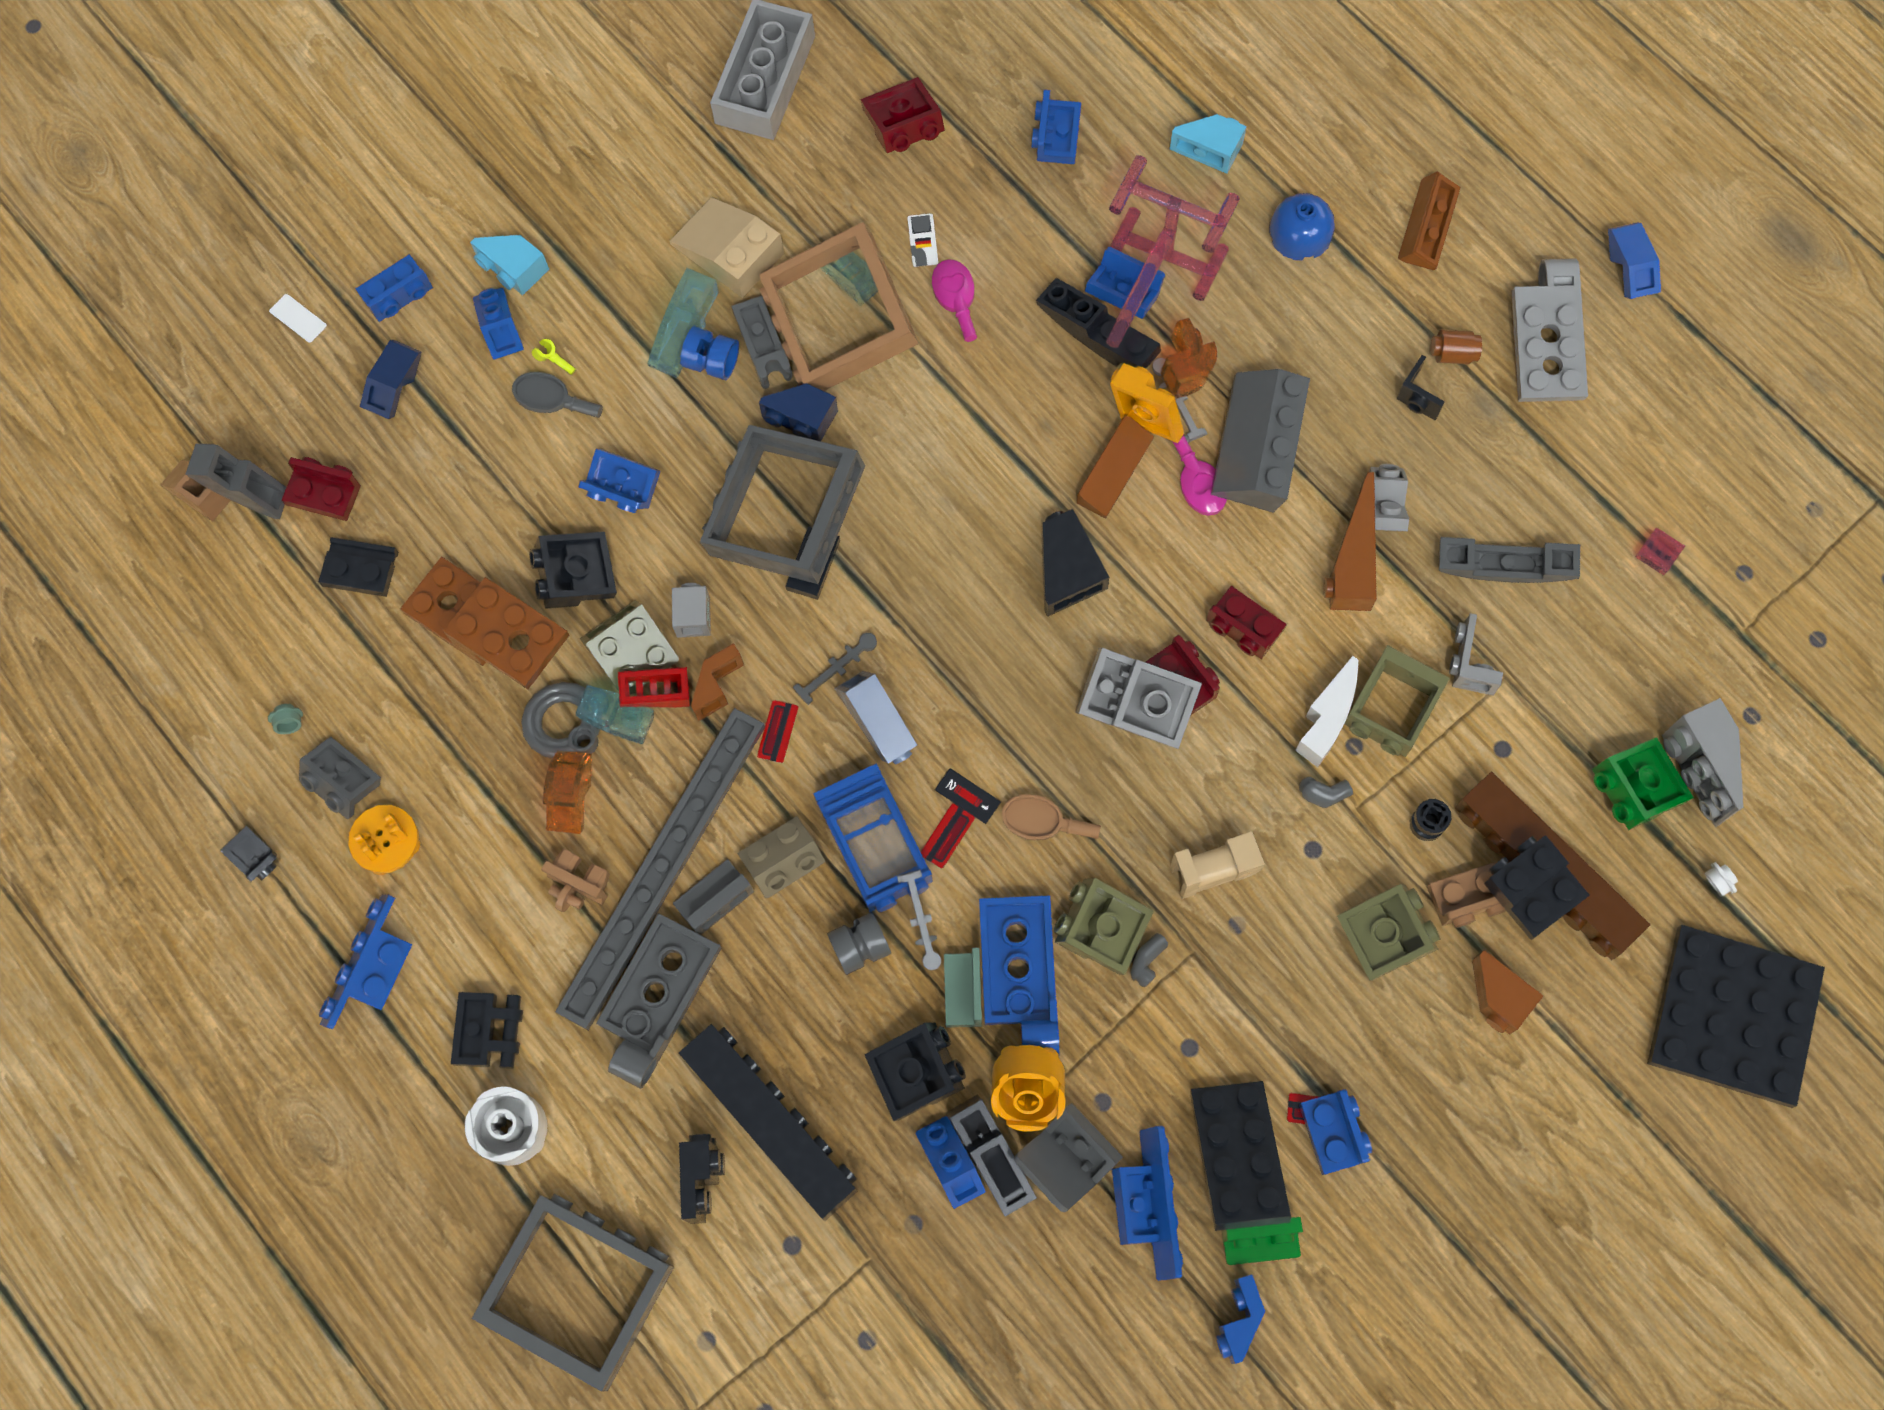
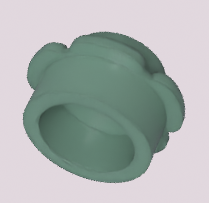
M281 704L275 707L274 711L268 715V722L272 723L273 730L276 733L291 734L301 728L303 712L299 708H294L291 704Z

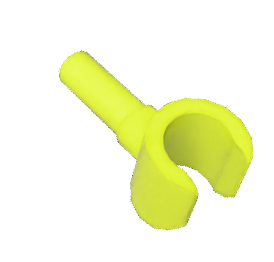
M549 339L539 341L546 348L547 354H543L537 348L532 350V356L538 361L549 359L570 375L576 370V368L555 352V345Z

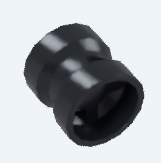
M1438 799L1423 801L1411 816L1410 829L1420 840H1436L1449 827L1452 820L1451 811L1443 801Z

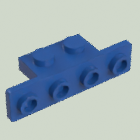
M382 894L379 899L375 898L370 904L366 913V918H369L365 930L364 932L359 931L356 934L350 948L354 953L348 965L344 963L335 978V983L338 984L332 998L329 996L326 998L320 1009L319 1017H322L321 1026L333 1030L348 997L382 1010L412 944L380 930L395 897L389 894Z
M1154 1126L1140 1130L1143 1166L1112 1169L1120 1245L1152 1243L1156 1279L1161 1281L1182 1277L1183 1257L1178 1244V1217L1174 1210L1172 1194L1174 1182L1170 1174L1168 1160L1169 1142L1165 1135L1164 1126Z

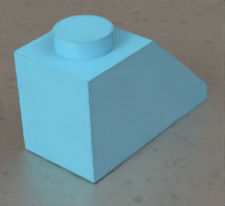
M1218 114L1186 123L1173 129L1170 150L1227 174L1243 145L1247 126L1240 124L1233 118H1225Z

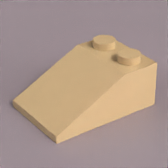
M712 197L670 240V245L741 298L761 279L759 274L769 270L784 254L780 233L757 216Z

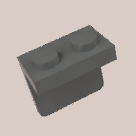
M1071 1103L1064 1109L1062 1116L1058 1120L1056 1117L1042 1133L1014 1156V1161L1052 1204L1061 1212H1067L1099 1183L1123 1157Z

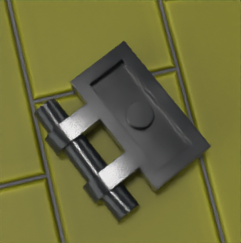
M458 992L451 1065L490 1067L491 1053H500L499 1067L513 1069L515 1055L519 1054L520 1043L517 1042L518 1023L522 1022L523 1010H520L521 996L507 995L506 1008H496L497 995L494 993ZM494 1021H504L502 1041L493 1040Z

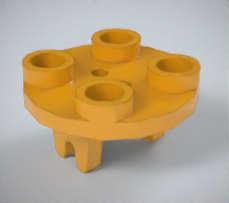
M377 805L365 810L354 821L349 832L348 846L353 859L362 868L374 874L383 875L403 868L413 858L414 854L419 851V831L415 820L405 810L393 805ZM382 831V835L378 836V832ZM387 842H390V845L388 847H385V844Z

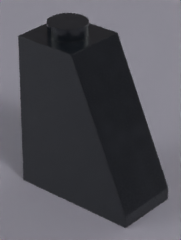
M1071 509L1067 512L1057 511L1049 515L1045 522L1042 523L1044 611L1047 617L1107 590L1110 578L1074 510Z

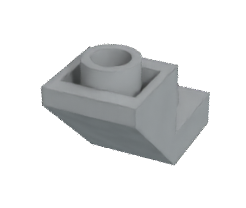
M1394 464L1370 467V472H1374L1375 530L1408 531L1409 516L1405 508L1408 479L1404 468Z

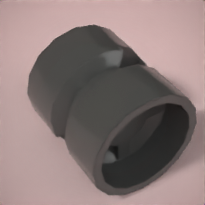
M873 912L855 919L851 928L842 925L827 933L846 975L863 968L866 959L875 962L892 954Z

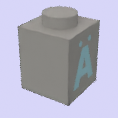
M685 583L681 587L672 588V627L677 638L711 636L710 596L706 586H701L697 583Z

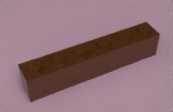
M1492 771L1455 807L1459 812L1458 815L1462 822L1472 829L1476 828L1485 837L1484 841L1487 846L1497 854L1502 853L1510 862L1520 855L1516 848L1530 837L1534 836L1537 841L1545 835L1570 863L1566 866L1568 870L1590 894L1585 900L1566 913L1563 918L1571 928L1576 931L1581 930L1591 940V947L1599 955L1608 957L1612 961L1621 955L1651 925Z

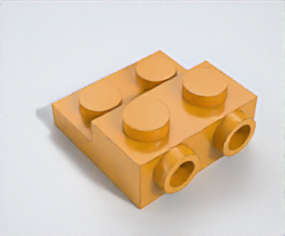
M1123 363L1121 368L1115 370L1110 382L1121 420L1127 415L1145 430L1178 443L1184 434L1175 397L1165 389L1159 388L1157 390L1153 375L1147 369L1140 366L1135 368Z

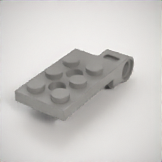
M1576 258L1542 259L1538 271L1539 286L1514 287L1511 291L1518 402L1585 400L1588 397L1579 262ZM1544 328L1554 330L1557 334V341L1554 343L1544 341L1541 337V330ZM1543 361H1555L1559 366V373L1551 375L1545 372Z

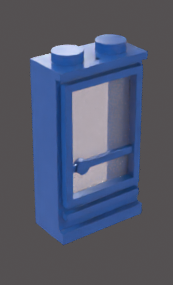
M877 763L813 793L816 804L869 912L876 909L878 912L886 911L897 904L896 899L907 894L911 897L907 882L898 883V875L921 869L922 877L915 879L918 895L929 888L928 884L933 882L932 873Z

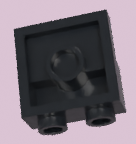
M605 532L538 536L534 548L530 549L529 558L531 568L538 569L540 579L535 581V592L538 600L544 599L545 609L579 606L580 602L585 600L611 599L615 597L617 591Z
M1546 835L1538 841L1534 836L1527 839L1516 848L1520 855L1511 862L1506 857L1498 861L1488 870L1492 876L1484 883L1530 940H1533L1590 896L1566 867L1570 863Z
M935 1022L923 1023L864 1054L893 1121H899L928 1105L936 1104L965 1089L962 1080L966 1078L965 1070L957 1059L952 1060L947 1049L951 1045L950 1037L944 1027H937Z
M696 1134L689 1136V1142H679L681 1220L690 1224L706 1223V1214H711L712 1198L711 1192L706 1191L705 1186L719 1185V1176L725 1175L724 1153H720L716 1146V1138H711V1134Z

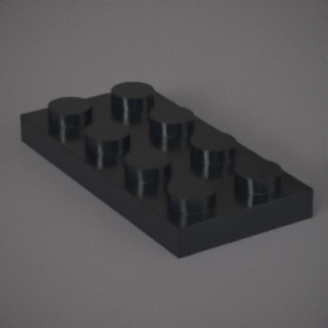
M1263 1081L1191 1089V1103L1215 1231L1290 1223L1291 1213Z

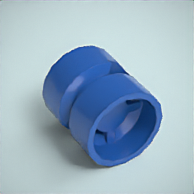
M693 326L687 333L682 346L681 366L698 372L706 369L707 375L726 381L731 376L737 362L739 341L720 334L714 338L713 332Z

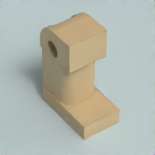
M1251 831L1227 839L1224 846L1191 856L1189 849L1176 852L1170 868L1172 873L1180 871L1184 883L1180 890V895L1184 899L1196 895L1197 892L1233 880L1236 882L1260 872L1265 864Z

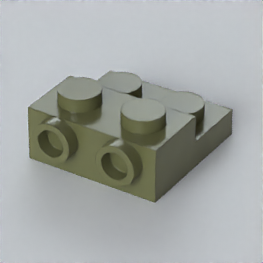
M1087 878L1083 882H1077L1069 895V900L1073 904L1068 914L1063 913L1055 924L1054 932L1058 934L1055 943L1084 959H1091L1119 975H1125L1154 911L1097 878Z
M1399 884L1337 915L1369 981H1373L1403 965H1408L1439 950L1435 942L1441 940L1440 935L1431 920L1424 922L1419 912V909L1423 908L1424 905L1414 888L1408 890L1406 885Z

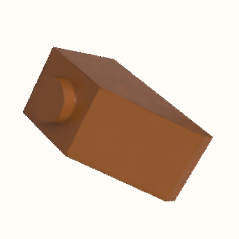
M1483 950L1472 961L1480 1012L1487 1017L1485 1021L1493 1029L1500 1033L1507 1032L1510 1035L1519 1029L1543 995L1486 950Z

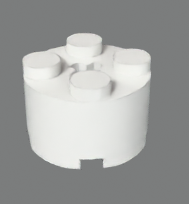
M496 1087L487 1090L476 1099L477 1101L471 1110L468 1111L465 1119L467 1141L480 1156L487 1160L507 1166L518 1165L531 1159L544 1146L547 1135L545 1112L534 1098L520 1090L511 1087ZM506 1119L513 1122L512 1127L508 1128L507 1134L501 1131V1127L506 1125Z

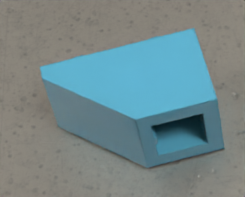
M521 235L474 238L470 242L476 254L474 260L485 271L489 269L497 274V279L508 290L514 288L521 295H524L549 270L543 253Z

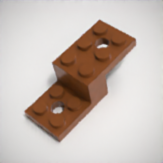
M442 556L400 608L403 614L481 666H484L487 662L527 690L570 636L567 630L485 577L480 582ZM449 595L457 597V603L453 608L448 610L441 608L443 598ZM526 635L529 637V642L525 648L516 650L511 647L512 640L516 636Z

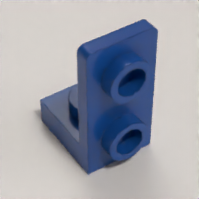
M486 289L480 292L479 295L474 296L473 302L479 326L493 360L524 350L523 343L511 316L504 289Z
M947 1116L916 1131V1136L953 1209L986 1192L974 1164Z

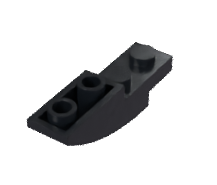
M1055 278L1036 299L1037 305L1064 330L1116 367L1120 363H1125L1135 368L1140 366L1146 369L1161 352L1160 343L1109 315L1107 306L1058 278Z

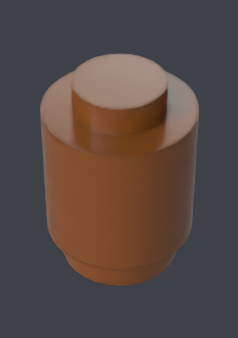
M1439 330L1437 336H1433L1431 340V356H1435L1437 363L1470 364L1472 361L1478 362L1482 353L1481 335H1474L1473 331Z

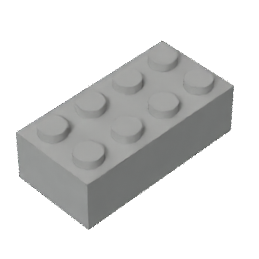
M752 0L710 102L715 124L767 139H775L815 38L812 14L762 0Z

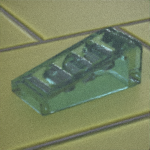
M854 252L843 256L832 266L829 263L820 268L860 306L878 292L867 263ZM858 272H860V273H859L857 276H855L851 281H849V279H851L854 275H856Z

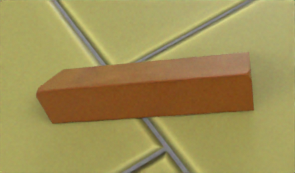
M1438 171L1421 180L1398 255V259L1405 263L1430 270L1437 269L1461 188Z
M1125 415L1077 495V504L1106 519L1154 439V436L1131 417Z

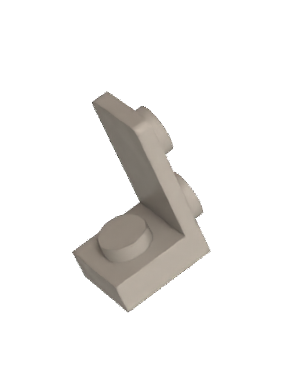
M1470 613L1464 623L1459 622L1455 634V642L1460 643L1458 655L1453 654L1449 668V674L1454 675L1452 687L1494 695L1501 686L1503 672L1495 671L1492 666L1487 664L1469 665L1477 614Z

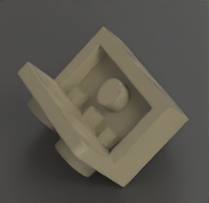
M797 816L737 853L765 898L773 896L825 862L814 839Z

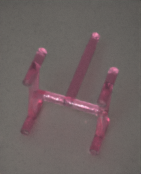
M1141 155L1135 156L1109 210L1114 214L1120 215L1131 194L1163 206L1167 210L1164 228L1156 242L1132 233L1141 212L1137 208L1130 207L1110 247L1122 252L1125 244L1148 253L1149 256L1106 341L1109 346L1113 348L1119 347L1163 260L1202 275L1193 293V297L1199 301L1205 300L1229 251L1228 246L1222 243L1218 244L1240 200L1238 195L1228 193L1218 214L1138 182L1147 164V159ZM1179 214L1211 226L1202 244L1203 250L1213 253L1208 264L1174 250Z

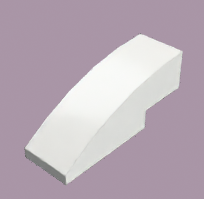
M1354 656L1351 657L1311 705L1306 715L1314 725L1301 739L1296 751L1317 768L1331 750L1347 719L1353 702L1358 674V659Z

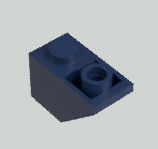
M807 383L764 396L759 401L761 415L768 424L777 428L783 426L792 430L796 436L820 442L838 412L835 396Z

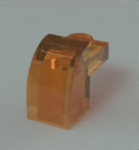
M1190 318L1177 321L1170 337L1177 353L1166 357L1160 372L1169 392L1175 399L1191 395L1202 389L1217 360L1215 341L1202 345L1201 333L1197 328H1194Z
M558 750L552 758L547 770L543 792V804L546 805L547 831L582 833L584 829V797L591 787L592 754Z

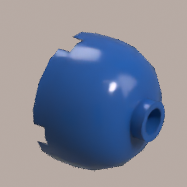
M1298 193L1285 198L1275 209L1269 225V233L1273 239L1272 244L1274 248L1283 256L1293 260H1303L1304 257L1314 256V258L1319 257L1329 248L1335 232L1334 214L1330 206L1319 196L1310 193Z

